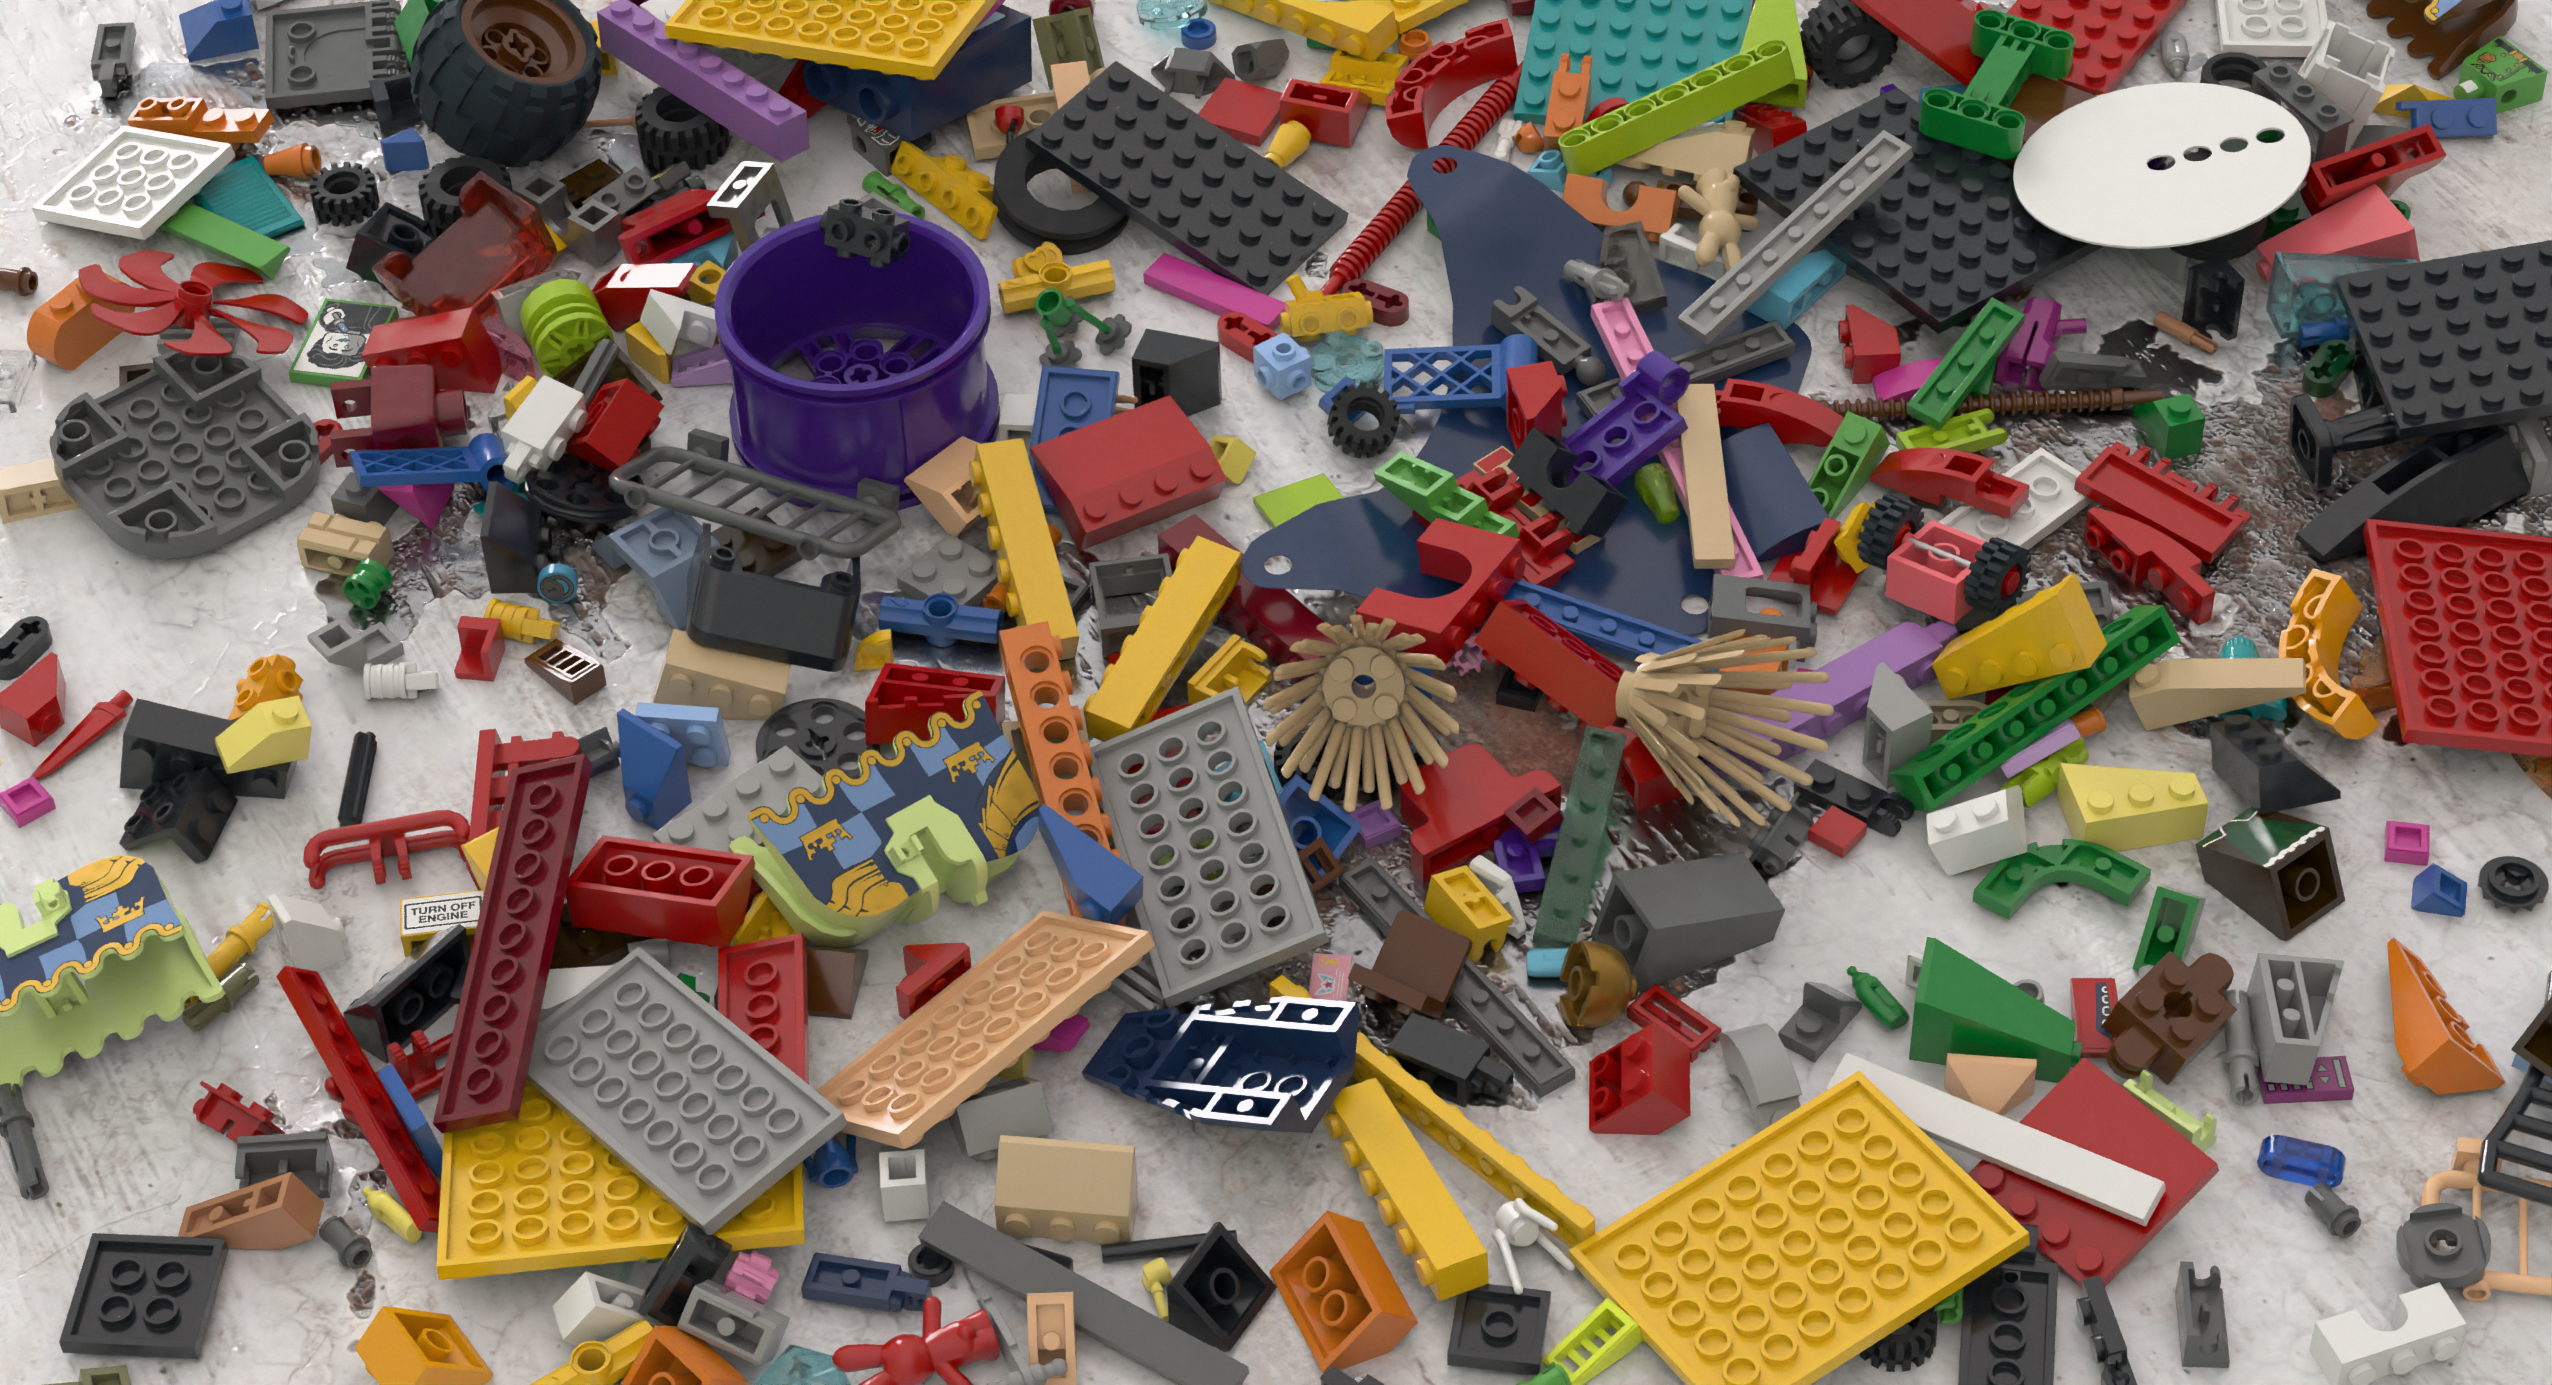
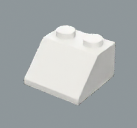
M2019 785L1926 814L1928 846L1947 876L2027 852L2023 796Z

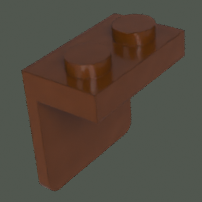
M1401 910L1397 913L1372 970L1354 963L1348 979L1362 985L1359 991L1360 994L1377 1002L1383 1003L1385 996L1398 1001L1395 1010L1408 1016L1413 1012L1420 1015L1423 1012L1440 1020L1472 949V941L1462 934L1410 911Z

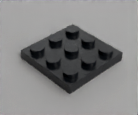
M92 1233L59 1343L62 1352L198 1359L228 1253L226 1240L221 1238Z

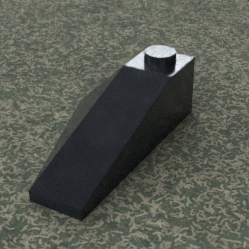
M385 202L357 231L346 269L358 274L364 280L373 281L381 285L489 302L493 299L490 292L502 288L506 280L474 256H462L452 249L454 245L452 240L446 236L439 239L427 230L429 224L423 219L388 202Z

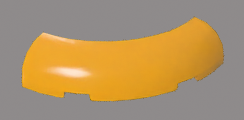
M2313 568L2290 605L2293 615L2288 628L2281 631L2279 658H2303L2306 663V693L2292 696L2299 708L2328 731L2344 738L2358 740L2370 735L2379 724L2356 693L2340 686L2339 660L2347 634L2364 607L2342 576Z

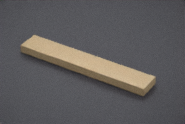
M1689 384L1684 395L1675 402L1676 412L1684 417L1688 429L1679 435L1693 565L1694 569L1734 568L1735 553L1714 384Z

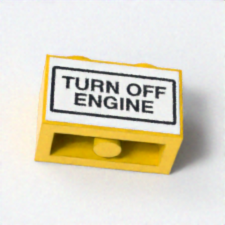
M485 889L400 899V937L405 958L410 955L414 948L422 945L433 934L457 924H461L466 928L471 951Z

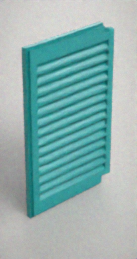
M254 156L225 166L221 173L215 175L201 188L198 194L193 196L201 208L268 238L305 224V221L270 176L267 175Z

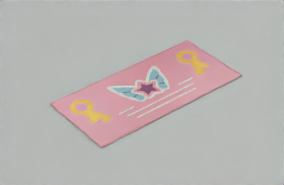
M1314 953L1309 985L1311 998L1347 1001L1348 976L1351 969L1352 955Z

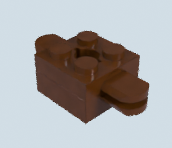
M2169 951L2117 1002L2101 1026L2115 1038L2106 1056L2112 1071L2122 1078H2131L2133 1080L2140 1077L2142 1070L2149 1068L2169 1085L2220 1034L2237 1010L2222 997L2231 985L2234 977L2232 967L2227 960L2217 954L2207 953L2200 956L2188 967Z

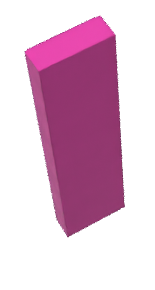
M1163 253L1143 273L1144 283L1221 316L1229 312H1241L1271 330H1274L1280 324V313L1286 312L1285 302L1167 253Z

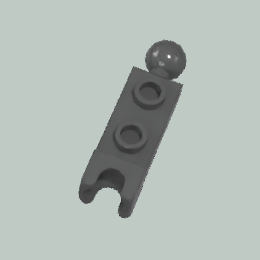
M1521 286L1514 288L1516 299L1513 305H1508L1499 299L1493 302L1491 309L1492 323L1507 337L1514 334H1524L1532 337L1537 343L1539 357L1544 361L1552 360L1554 368L1562 375L1575 368L1577 379L1586 386H1596L1604 380L1606 375L1605 364L1599 358L1591 356L1592 346L1540 305H1537L1538 299Z

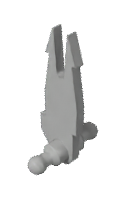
M984 1286L975 1288L979 1300H977L980 1310H986L996 1334L999 1349L1011 1372L1006 1374L1004 1380L989 1382L987 1385H1045L1048 1378L1062 1376L1066 1373L1068 1366L1066 1361L1061 1358H1055L1046 1365L1034 1363L1028 1366L1010 1328L994 1304L992 1296Z

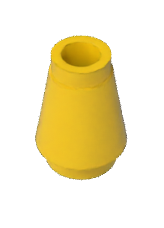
M1293 120L1288 121L1287 124L1280 125L1264 158L1277 167L1284 169L1308 150L1311 140L1310 132L1304 125Z

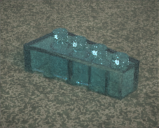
M2275 252L2266 311L2281 339L2298 337V334L2302 333L2298 331V325L2301 323L2330 321L2333 316H2338L2339 319L2345 318L2349 329H2351L2352 326L2335 288L2336 276L2416 263L2417 261L2416 259Z

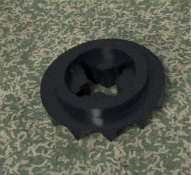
M2502 856L2488 861L2481 868L2477 886L2482 888L2483 899L2494 900L2496 909L2505 905L2509 906L2513 913H2515L2520 907L2532 911L2536 903H2544L2549 883L2543 870L2533 862L2515 856ZM2505 882H2509L2512 886L2520 885V891L2514 887L2506 888Z

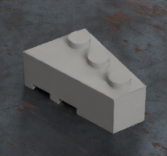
M2258 953L2247 994L2249 996V1006L2264 1082L2308 1085L2344 961Z

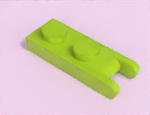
M1985 408L1950 418L1940 431L1925 425L1897 433L1896 446L1899 450L1944 448L1972 453L2001 445L2007 441L2009 436L2004 428L1988 431L1985 425L1990 424L1995 416L1990 409Z

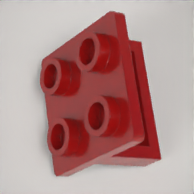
M1826 517L1817 531L1812 530L1806 541L1805 551L1781 557L1767 580L1810 585V601L1817 602V610L1835 616L1840 612L1866 569L1856 573L1850 564L1845 563L1840 558L1836 545L1833 542L1840 532L1841 522Z

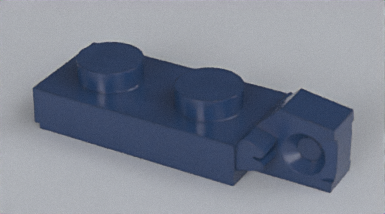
M817 1252L813 1254L801 1287L803 1299L888 1312H901L902 1308L909 1311H923L924 1301L928 1297L933 1296L930 1280L912 1278V1274L902 1271L899 1264Z

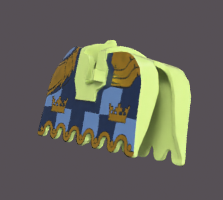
M974 691L964 699L962 706L966 716L964 721H956L943 711L935 712L928 721V728L931 734L929 740H922L909 730L900 731L893 740V747L896 753L895 758L887 759L878 750H864L857 762L861 773L858 778L850 777L839 768L829 769L822 779L825 790L823 797L814 796L807 788H793L788 793L786 799L789 809L787 816H779L770 807L766 806L757 807L750 811L747 819L765 844V847L759 846L754 840L744 836L731 841L728 850L731 853L754 856L753 878L795 931L803 933V936L813 943L831 947H848L860 944L874 937L893 922L900 925L906 921L917 923L927 920L936 914L940 894L946 893L952 901L957 903L971 902L976 907L988 901L985 890L986 885L1005 874L1014 864L1018 855L1033 840L1039 825V803L1031 780L999 728L981 691Z
M118 855L100 859L83 866L58 881L51 878L34 886L33 900L41 913L42 920L26 928L23 916L14 904L4 903L0 905V1085L10 1083L12 1093L14 1094L13 1084L16 1083L22 1087L24 1076L29 1071L37 1070L42 1077L54 1076L62 1069L64 1058L70 1052H78L85 1059L95 1057L103 1049L104 1039L109 1034L118 1033L123 1040L134 1039L143 1031L144 1021L150 1015L156 1014L162 1021H172L182 1014L184 1002L189 997L198 996L202 1002L210 1003L221 999L226 994L208 963L196 933L184 914L173 905L169 891L155 869L141 858ZM75 972H77L78 975L84 979V985L81 983Z

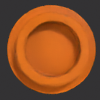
M1411 29L1401 35V39L1397 43L1398 54L1409 56V61H1413L1426 50L1433 47V43L1425 31Z

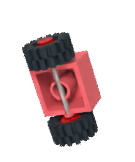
M1891 494L1883 495L1882 499L1879 498L1875 501V508L1871 507L1867 512L1869 518L1868 520H1863L1862 526H1864V530L1859 532L1858 539L1862 540L1857 544V551H1860L1858 556L1863 562L1887 571L1885 597L1953 625L1974 607L1999 617L2007 609L2017 605V597H2022L2024 592L2021 589L2023 585H2027L2029 580L2026 574L2031 572V565H2028L2031 561V555H2028L2029 551L1998 537H1992L1987 542L1934 520H1931L1924 526V522L1921 521L1924 518V512H1921L1922 508Z

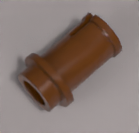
M21 267L19 270L0 268V290L14 291L19 296L25 297L37 290L38 276L30 268Z

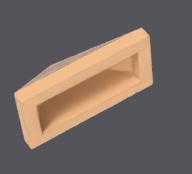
M1947 1053L1944 1089L1955 1097L2003 1116L2033 1095L2037 1059Z

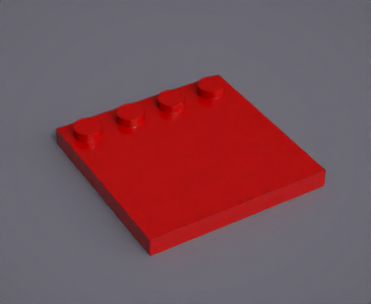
M2084 1057L2019 1123L2164 1181L2166 1191L2146 1227L1983 1159L1968 1175L2018 1223L2038 1225L2037 1251L2049 1262L2058 1263V1269L2082 1288V1279L2094 1276L2101 1277L2104 1287H2106L2219 1172V1168L2214 1160Z

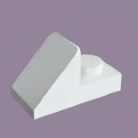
M650 289L640 322L668 355L672 354L677 338L709 348L713 347L717 336L715 309Z

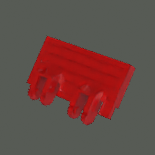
M2117 441L2112 446L2108 445L2075 481V491L2115 513L2137 520L2169 536L2208 564L2222 552L2252 517V514L2238 507L2240 497L2233 493L2220 505L2214 503L2213 501L2218 495L2219 486L2212 482H2209L2198 494L2195 493L2198 485L2170 470L2173 465L2172 460L2166 457L2158 461L2152 469L2149 468L2146 464L2150 459L2151 449L2144 445L2131 457L2128 456L2131 449Z
M1495 468L1493 471L1491 470L1482 476L1476 470H1472L1456 479L1458 487L1485 498L1489 511L1517 524L1520 534L1517 538L1521 540L1522 555L1526 561L1525 571L1521 580L1549 588L1561 580L1562 574L1575 567V561L1563 552L1572 545L1576 537L1573 534L1574 532L1565 527L1554 533L1560 521H1558V518L1553 513L1545 514L1544 517L1541 516L1533 522L1522 514L1513 504H1516L1522 498L1525 490L1518 481L1505 485L1509 475L1504 468ZM1412 509V515L1423 526L1428 528L1432 524Z

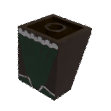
M2250 807L2195 844L2204 881L2280 940L2288 941L2345 901L2329 827L2278 811L2261 815L2253 807Z

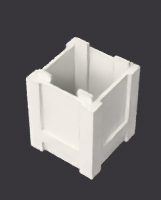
M2328 20L2298 74L2354 119V122L2349 124L2345 152H2347L2384 93L2386 84L2383 83V79L2388 66L2394 58L2396 49L2383 41L2377 40L2373 42L2350 32L2351 27L2342 23ZM2287 107L2286 110L2299 121L2306 134L2318 140L2319 132L2292 109Z

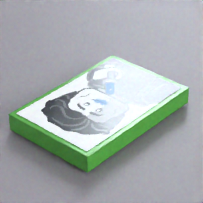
M326 298L289 370L290 381L331 387L332 382L369 379L371 371L361 357L373 326L392 323V320L398 319L397 306Z

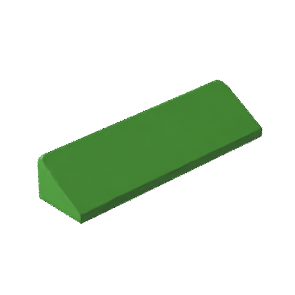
M190 202L183 204L175 215L169 217L158 227L168 234L273 280L291 250L289 246Z

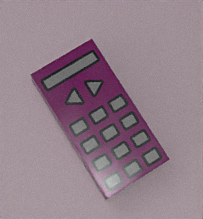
M2346 1056L2317 1057L2308 1085L2264 1082L2259 1060L2256 1074L2264 1104L2352 1100L2354 1087Z

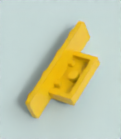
M902 141L893 162L891 173L977 238L986 240L998 213V207L993 204L994 185L990 183V178L983 173L973 171L966 165L967 161L960 156L947 154L946 157H930L910 141Z

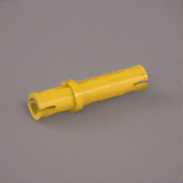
M259 903L256 909L239 926L233 925L226 932V939L207 957L208 963L218 981L244 955L250 956L257 949V942L274 927L271 914L264 921L260 920L270 909L268 904ZM189 997L184 1004L189 1007L199 997Z

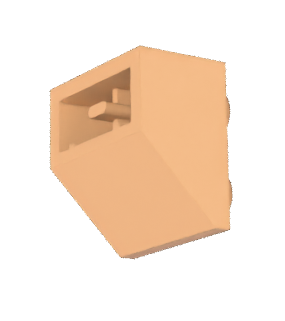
M964 436L953 442L904 479V482L948 534L957 538L985 518L981 517L978 507V494H981L978 484H972L969 475V461H974L976 444L980 443Z

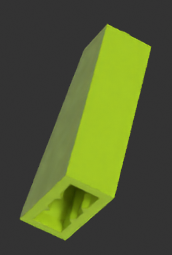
M1755 0L1740 53L1769 40H1784L1789 49L1795 79L1788 85L1751 102H1766V104L1805 109L1808 75L1795 1Z

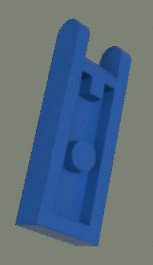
M2496 98L2395 102V110H2410L2411 129L2430 124L2437 138L2497 135Z

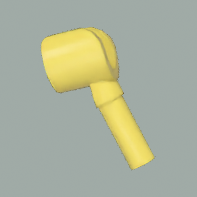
M1160 1257L1143 1266L1142 1283L1148 1292L1151 1291L1159 1318L1167 1322L1169 1321L1168 1306L1162 1286L1170 1283L1172 1275L1166 1261Z

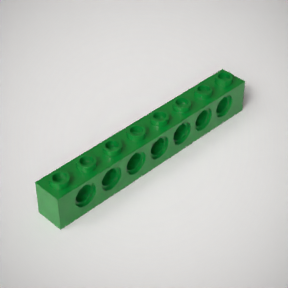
M2136 605L2102 628L2101 631L2106 639L2107 646L2090 668L2021 683L1888 773L1897 793L1909 799L1913 806H1915V811L1932 812L2181 642L2164 605Z

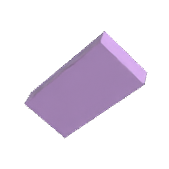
M2068 718L2000 764L2006 777L2010 778L2079 739L2081 735L2072 719L2069 720Z

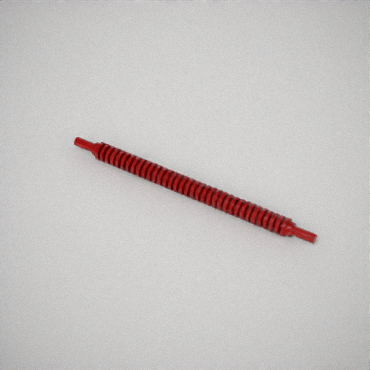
M1523 61L1510 76L1496 79L1438 146L1449 145L1472 151L1516 101ZM1440 158L1432 164V168L1442 174L1451 173L1458 167L1457 162L1451 158ZM1408 180L1332 264L1329 280L1320 289L1323 296L1335 295L1348 281L1360 279L1424 206Z

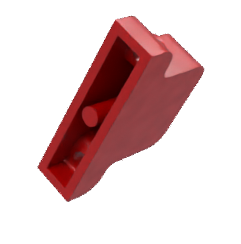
M2430 124L2310 164L2305 177L2307 184L2300 190V193L2311 217L2374 183L2389 198L2407 179L2435 167L2447 155ZM2407 154H2410L2414 159L2411 160Z
M687 190L623 219L621 226L624 233L618 236V240L627 264H661L732 231L733 228L729 219L710 217L706 204L718 190ZM763 211L757 219L765 216V212Z
M1467 744L1453 751L1446 752L1445 754L1448 756L1449 761L1445 768H1441L1436 760L1430 765L1425 764L1418 769L1425 784L1423 793L1415 794L1409 777L1405 784L1400 785V814L1404 821L1414 830L1408 842L1411 847L1412 873L1424 884L1430 881L1431 875L1454 869L1477 857L1479 854L1481 855L1493 849L1495 840H1498L1503 833L1512 828L1503 812L1535 787L1561 811V784L1550 773L1542 770L1530 771L1517 777L1512 776L1484 747L1477 744Z

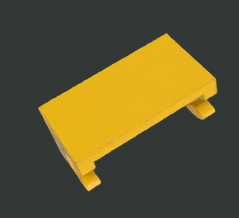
M1233 634L1187 682L1188 704H1196L1238 686L1247 706L1272 680V671L1263 665L1256 664L1252 659L1263 662L1268 657L1267 654L1260 648L1241 640L1240 636Z
M1467 865L1431 875L1423 910L1435 923L1471 939L1472 949L1468 957L1474 963L1480 961L1484 952L1483 948L1490 940H1492L1490 947L1497 953L1504 944L1508 926L1512 925L1514 918Z

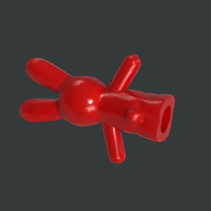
M931 1296L923 1304L922 1337L915 1334H901L890 1339L884 1345H846L834 1352L832 1361L834 1367L842 1372L883 1368V1371L858 1385H920L934 1372L948 1385H973L958 1368L968 1366L977 1361L997 1360L1000 1357V1350L996 1334L986 1310L981 1309L960 1321H955L941 1328L942 1304L937 1297Z

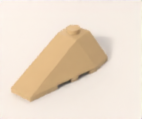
M1727 120L1724 125L1716 124L1687 130L1615 164L1636 169H1650L1652 165L1659 166L1662 174L1676 176L1677 174H1685L1687 172L1694 173L1693 181L1697 182L1707 171L1713 168H1722L1727 173L1733 174L1734 167L1752 159L1755 128L1746 127L1747 124L1742 121Z
M2303 658L2169 659L2147 664L2132 674L2129 679V699L2145 730L2150 731L2305 694L2306 663Z

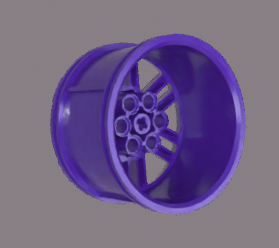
M896 213L895 216L910 220V247L906 258L893 262L886 268L868 265L867 257L858 255L855 258H844L835 255V247L824 244L825 233H822L819 228L822 215L796 221L767 234L748 247L728 268L719 284L714 305L720 347L730 364L733 386L729 408L730 427L735 452L741 464L747 468L857 499L858 482L867 477L900 487L898 510L922 504L904 482L907 476L962 436L983 444L995 442L999 432L1000 406L998 386L994 373L986 361L984 338L987 334L991 317L990 291L986 271L980 259L964 241L950 231L924 219ZM874 338L897 339L899 341L884 354L883 345ZM827 347H833V348H834V350H826V351H824L823 349H824V348H827ZM800 356L815 378L811 381H804L775 370L791 359ZM767 490V492L776 496L777 498L783 495L781 493ZM794 497L787 501L798 507L813 508L818 505ZM829 507L823 510L828 512L846 513Z

